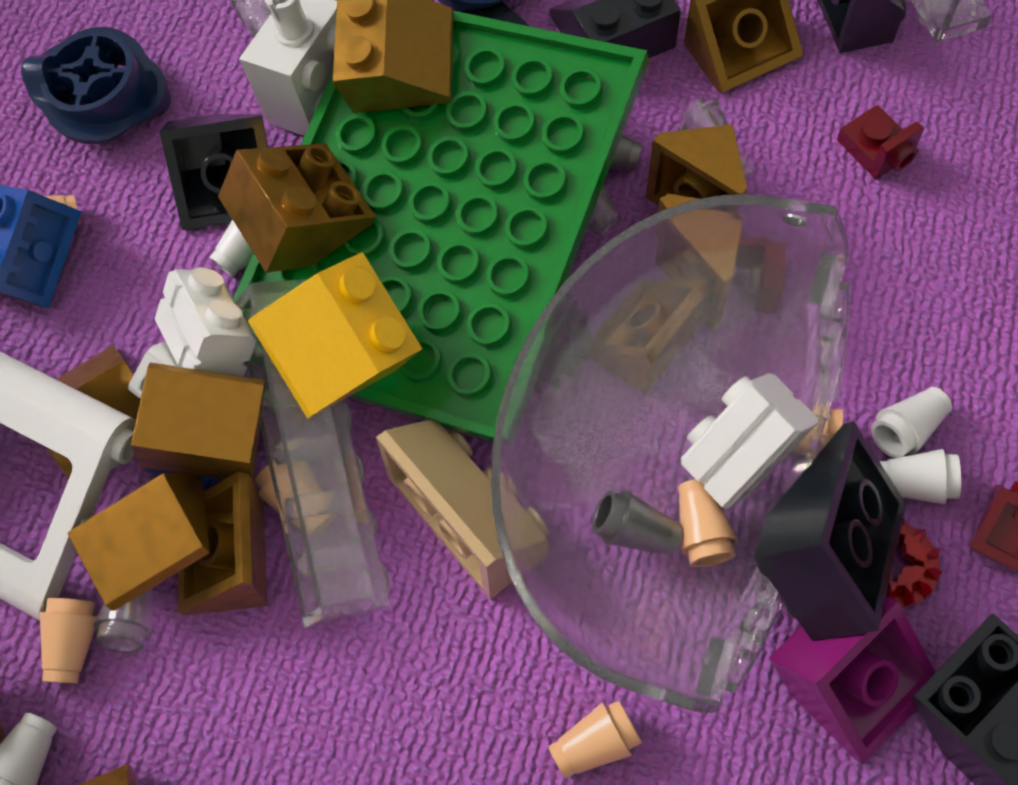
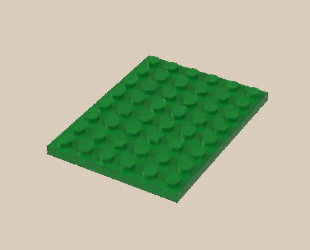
M453 11L452 103L353 113L333 83L332 72L301 145L327 144L375 214L376 218L373 224L311 267L266 273L253 253L233 299L242 310V315L248 323L252 316L315 274L363 252L421 345L422 350L395 372L348 398L422 421L431 419L441 424L442 427L505 446L649 65L647 50ZM248 323L257 342L250 361H246L245 364L249 367L281 376Z

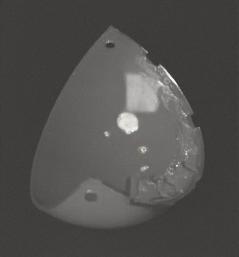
M736 194L693 200L662 210L637 222L612 238L592 254L564 282L530 330L516 358L502 398L492 449V506L498 542L507 571L518 595L538 626L573 661L601 679L627 690L690 711L709 714L722 707L725 690L733 693L737 691L762 651L781 609V601L776 600L777 590L768 577H765L760 572L754 559L756 545L759 542L769 512L832 438L822 434L826 421H829L831 417V411L829 410L831 402L837 403L840 398L850 316V284L842 282V278L850 255L846 231L837 206L775 196ZM768 373L776 375L793 392V397L800 399L818 418L819 423L746 499L729 509L723 508L738 539L737 543L733 545L736 555L733 559L713 566L692 567L690 566L688 555L681 553V542L677 550L671 556H667L662 553L608 545L603 542L602 536L593 532L592 522L595 510L603 495L609 490L618 493L622 490H628L671 518L674 522L680 524L678 486L695 479L682 466L680 459L692 446L687 436L706 417L712 415L716 419L727 406L721 400L723 395L744 376L753 380Z

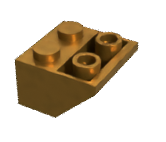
M326 143L237 150L218 195L266 273L311 267L371 226L376 218Z

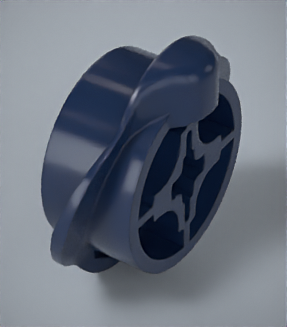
M94 27L82 30L39 56L27 57L21 65V76L33 103L42 110L56 131L78 143L101 144L112 141L136 125L144 122L152 115L165 112L170 106V91L161 69L149 59L135 39L117 29ZM118 65L126 66V68H117V67H118ZM69 101H75V105H69Z

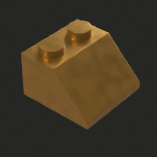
M337 0L333 83L353 113L452 103L454 12L452 8L432 0Z

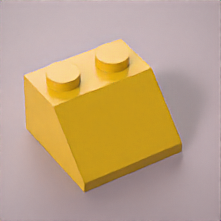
M363 252L315 274L248 320V323L307 419L390 375L422 350L421 345Z

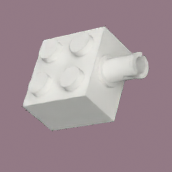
M265 0L271 14L239 60L267 123L305 136L333 72L337 1Z

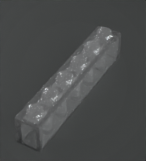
M306 280L251 283L236 300V304L242 310V315L248 323L252 316ZM248 323L257 342L250 361H246L250 378L266 380L260 427L304 628L373 613L390 605L388 599L390 580L385 566L380 563L375 543L377 524L373 512L367 508L362 487L364 468L360 457L354 453L350 436L352 418L349 406L346 402L340 401L307 419Z

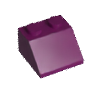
M887 596L878 631L812 641L801 626L769 657L791 696L855 760L862 764L917 709L911 698L935 673L899 602Z

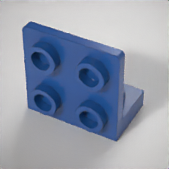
M0 185V293L49 308L82 211L28 189Z

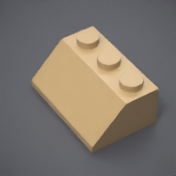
M430 419L388 429L376 437L388 479L490 600L542 559V540L540 538L544 533L540 525L527 510L521 509L517 512L504 498L508 495L507 489L491 469L487 468L482 472L469 458L473 455V452L458 431L451 430L447 432L441 424Z

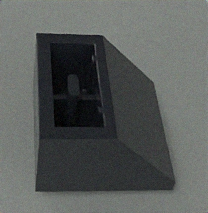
M992 613L911 699L942 754L975 785H1016L1018 783V635Z

